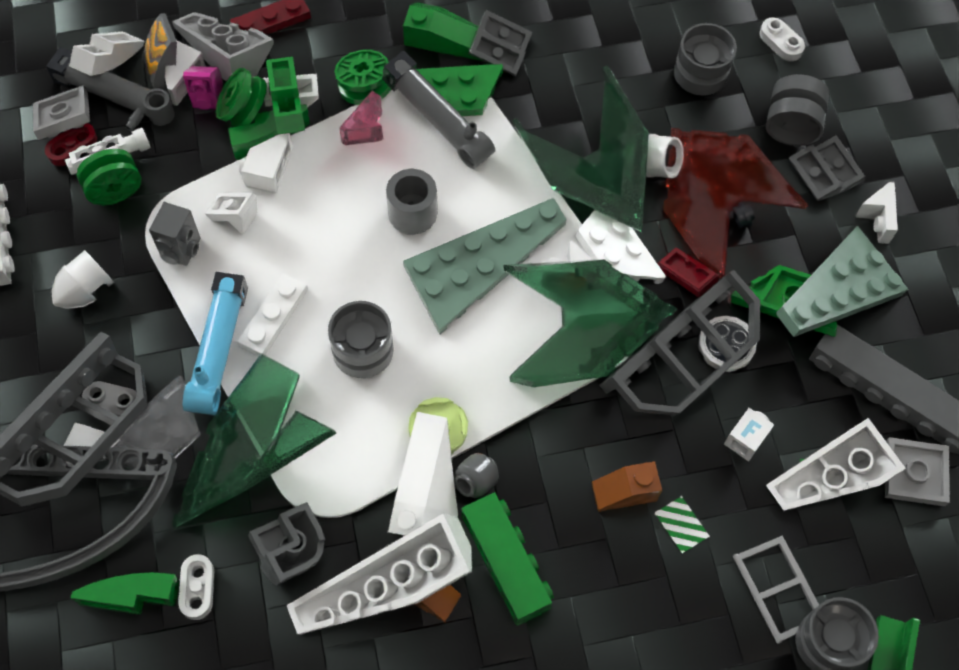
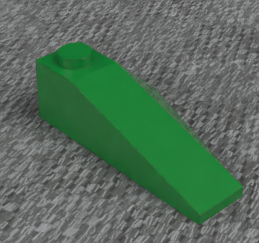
M414 3L409 6L403 24L405 46L480 60L468 54L478 29L477 25L442 7L422 3Z

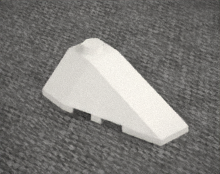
M421 412L416 414L388 530L390 533L400 535L409 534L443 513L458 518L448 421L445 417Z
M867 418L766 486L785 511L880 486L906 468L870 419Z

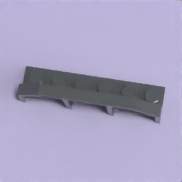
M732 270L719 279L700 298L698 297L599 386L606 394L616 389L635 412L665 415L681 413L760 340V299L735 270ZM731 286L749 305L748 341L736 352L705 317L711 311L708 307L714 301L719 304L731 294L728 290ZM692 320L726 358V361L700 385L669 350L672 346L669 341L675 335L678 338L685 335L692 328L689 325ZM655 353L665 361L691 392L677 406L641 403L627 386L632 382L629 376L635 371L640 374L652 364L649 359Z
M100 332L0 434V478L31 448L32 444L73 464L74 467L58 483L21 492L0 482V495L20 506L67 496L146 409L148 404L145 376L141 365L118 355L109 335ZM110 364L135 375L137 398L120 416L79 396ZM71 405L111 425L83 457L42 436L52 426L53 422Z

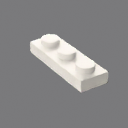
M282 273L237 340L238 346L264 359L308 291L307 284Z

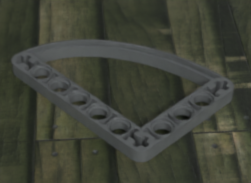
M32 444L31 448L21 456L20 462L12 466L6 474L64 477L72 468H66V461ZM63 446L82 457L91 448L88 446ZM110 447L103 455L109 457L108 465L100 470L95 469L94 465L84 477L153 480L137 507L109 533L74 553L45 564L0 573V591L26 588L60 579L85 569L125 545L145 527L163 504L172 486L177 468V463L173 456L162 449ZM43 454H50L49 463L44 467H37V459ZM130 457H138V466L131 471H126L124 469L125 461ZM162 459H164L167 465L161 466L159 471L155 466L147 465V460L151 464H160Z

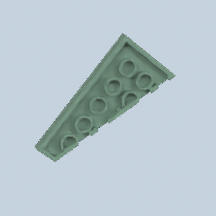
M554 198L403 261V266L439 335L447 329V326L456 318L459 319L466 313V309L476 300L482 299L507 277L520 262L523 263L532 251L539 245L547 242L566 225L567 219Z
M857 225L776 314L791 335L795 337L901 297L909 289Z

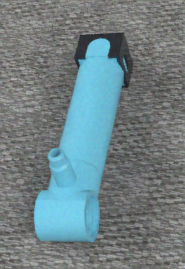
M215 272L211 291L213 298L192 378L187 383L183 394L182 405L183 410L186 412L216 415L219 408L220 386L240 306H244L248 292L244 275Z

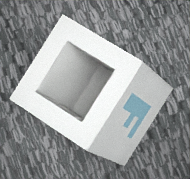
M748 408L729 434L724 445L747 461H750L774 424L762 412Z

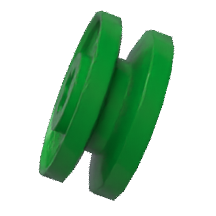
M358 50L342 57L336 64L334 71L341 97L355 105L372 104L386 97L391 88L381 78L383 68L388 63L387 57L374 50Z
M244 68L235 70L221 90L216 104V117L225 122L230 120L231 125L234 127L250 124L264 101L267 87L265 79L259 76L252 77L250 71Z
M116 148L102 150L90 155L77 168L76 174L87 200L95 205H111L126 200L138 190L142 181L131 154Z

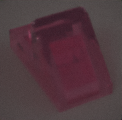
M371 91L339 127L342 144L347 146L383 140L382 125L377 122L382 115L380 95Z

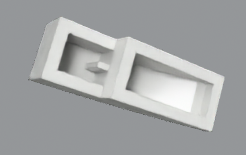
M125 32L92 34L90 44L73 46L69 66L90 76L102 74L127 61L143 47L144 41Z

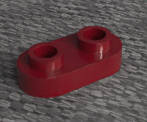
M88 123L80 128L65 130L46 144L45 154L51 164L55 166L67 165L65 160L70 158L69 153L77 150L80 146H89L97 143V134L93 126Z

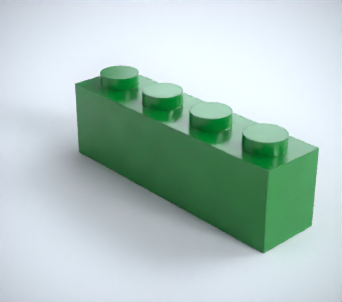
M494 492L462 507L461 517L516 626L549 611L552 605L551 599L554 598V595L547 581L541 582L536 572L539 570V566L533 554L527 555L522 545L525 543L521 530L518 526H512L508 518L511 516L505 500L499 501Z

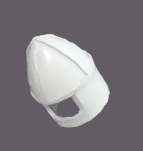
M649 134L641 136L632 142L625 151V157L630 166L641 175L649 178H674L681 170L684 153L682 142L679 138ZM669 145H673L676 148V161L672 167L665 166V156Z
M84 250L69 264L64 265L55 276L51 291L53 305L66 309L84 307L97 300L92 295L96 289L102 284H107L110 287L114 281Z

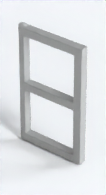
M783 535L740 554H734L733 558L776 643L780 644L783 640L796 635L798 626L781 634L779 633L763 599L799 584L812 609L814 610L819 605ZM779 545L796 578L759 593L743 560Z

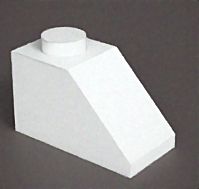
M177 41L176 65L165 66L167 89L172 103L176 106L188 92L183 72L191 66H205L202 52Z
M290 133L277 135L249 149L247 157L241 160L239 172L242 174L245 186L277 193L293 150Z

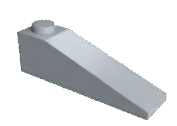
M195 12L172 21L173 26L194 49L202 52L203 59L210 67H219L221 77L225 81L239 68L250 71L252 77L257 76L274 44L272 38L257 29L250 28L248 31L239 29V24H219L217 18Z

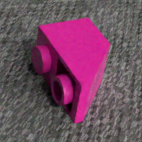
M191 66L185 70L183 78L193 108L203 110L216 109V104L223 87L219 67Z

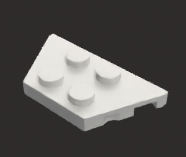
M610 195L605 196L578 229L575 237L587 255L600 265L599 273L603 279L618 280L621 278L629 282H638L642 278L653 279L654 284L662 283L666 277Z

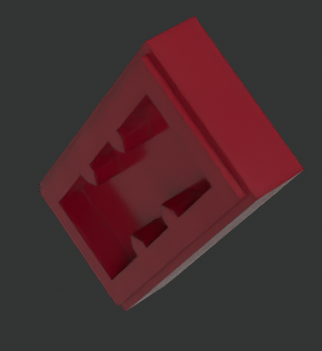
M677 247L657 263L666 276L699 298L719 281L717 273Z

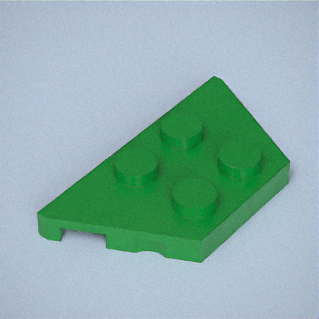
M503 64L416 70L461 116L483 115L487 107V101L492 97L497 80L502 76Z
M778 265L769 270L766 275L752 280L749 288L760 299V312L779 318L776 314L777 311L811 275ZM737 291L731 294V303L749 308V305ZM834 321L813 330L835 337L837 334V322Z

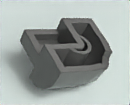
M307 502L279 514L277 520L249 531L248 534L262 562L261 570L267 579L276 586L309 570L318 563L323 554L325 537Z

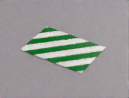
M682 496L655 512V515L682 553L710 537Z

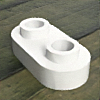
M769 18L763 22L760 29L761 39L782 59L796 61L802 56L805 43L787 24L778 18Z
M192 555L181 566L178 604L181 612L192 620L206 617L213 605L215 571L211 561L204 555ZM197 569H204L201 577H194V572ZM195 600H202V605L198 609L192 608V603Z

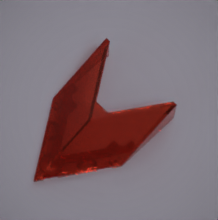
M671 128V137H677L682 142L684 157L678 175L674 178H666L668 199L664 200L663 209L698 260L707 268L717 273L721 279L725 276L729 214L732 208L737 206L738 202L751 201L805 209L809 205L749 135L740 134L739 137L728 136L722 132L701 130L686 132L680 128ZM675 146L669 149L668 167H672L675 164Z

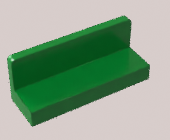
M880 615L876 620L879 634L878 645L874 654L869 659L868 670H912L920 620L912 618L907 622H902Z

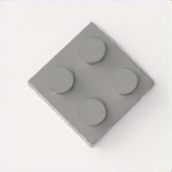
M84 85L33 103V132L38 140L46 137H55L62 131L80 128L90 122L88 93Z
M889 437L886 440L887 444L906 469L885 482V498L947 506L950 503L949 446Z

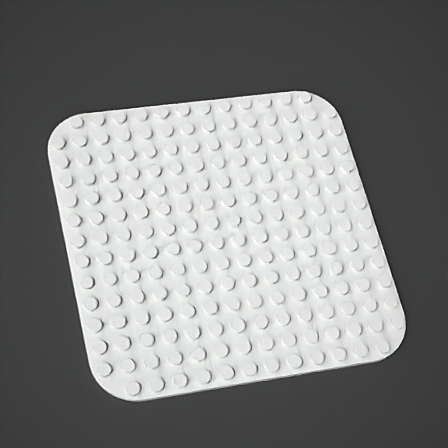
M391 89L388 95L378 102L368 105H355L306 128L305 131L291 135L293 150L277 193L245 186L242 174L239 172L242 160L240 159L169 193L155 206L148 218L145 229L147 249L199 345L213 298L211 287L215 272L244 275L248 292L244 306H240L221 386L282 496L294 507L307 502L316 517L336 518L353 514L398 489L411 438L408 430L409 417L424 400L434 397L447 398L465 411L468 420L467 437L463 445L451 454V459H454L620 367L632 356L638 346L642 333V316L637 301L621 278L618 280H605L599 273L597 283L541 284L542 260H549L551 258L568 260L569 241L575 243L585 252L575 237L582 224L492 97L488 99L483 115L462 116L468 123H476L477 132L485 133L495 146V152L476 169H471L463 163L457 149L398 89L395 92ZM411 168L423 170L433 178L437 187L438 204L436 222L427 231L414 235L402 233L394 228L389 221L386 187L390 178L401 170ZM253 192L256 195L257 216L245 234H241L229 221H212L205 215L219 193ZM554 198L567 219L566 225L547 242L539 245L532 251L523 263L520 262L507 277L482 299L476 300L466 309V313L459 319L456 318L447 326V329L439 335L403 266V261ZM163 202L191 210L201 239L196 256L191 257L187 266L178 263L172 265L162 260L149 232ZM284 273L307 284L308 291L263 359L239 347L237 340L280 275ZM353 301H368L380 306L387 313L391 322L394 347L392 360L384 371L369 378H355L342 372L334 361L329 341L328 325L332 315L341 306Z

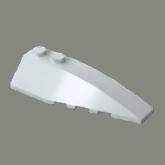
M444 513L288 604L287 608L297 634L301 635L416 604L472 572L471 545L458 518Z

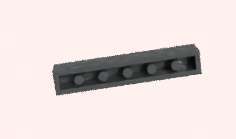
M837 325L835 337L827 334L823 336L809 358L819 369L830 372L838 377L844 385L853 387L863 393L869 401L880 404L888 409L894 417L905 420L915 426L921 434L932 437L941 444L949 446V452L959 454V400Z

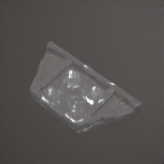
M179 375L148 402L146 409L111 447L162 449L169 452L175 459L200 437L201 433L194 413L183 410L182 401L186 387L183 377ZM102 456L99 460H109V457ZM138 457L127 459L124 467L129 469L136 468L139 463ZM162 459L160 464H151L147 460V465H153L159 471L161 466L167 465L164 459Z

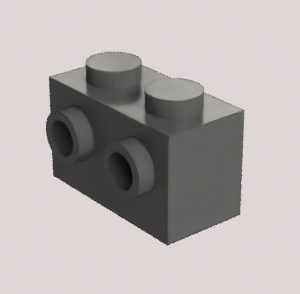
M163 202L149 232L162 260L172 265L178 263L187 266L191 257H195L198 252L201 239L191 210Z

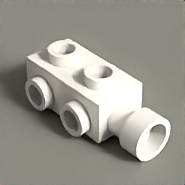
M143 128L132 131V135L122 138L121 134L106 136L102 141L89 146H80L77 150L70 152V158L66 159L65 162L71 175L77 173V168L83 160L102 150L116 148L132 153L137 150L142 152L150 149L151 147ZM108 143H115V145L112 147H106ZM84 152L89 153L88 156H85L83 158L80 157V155Z

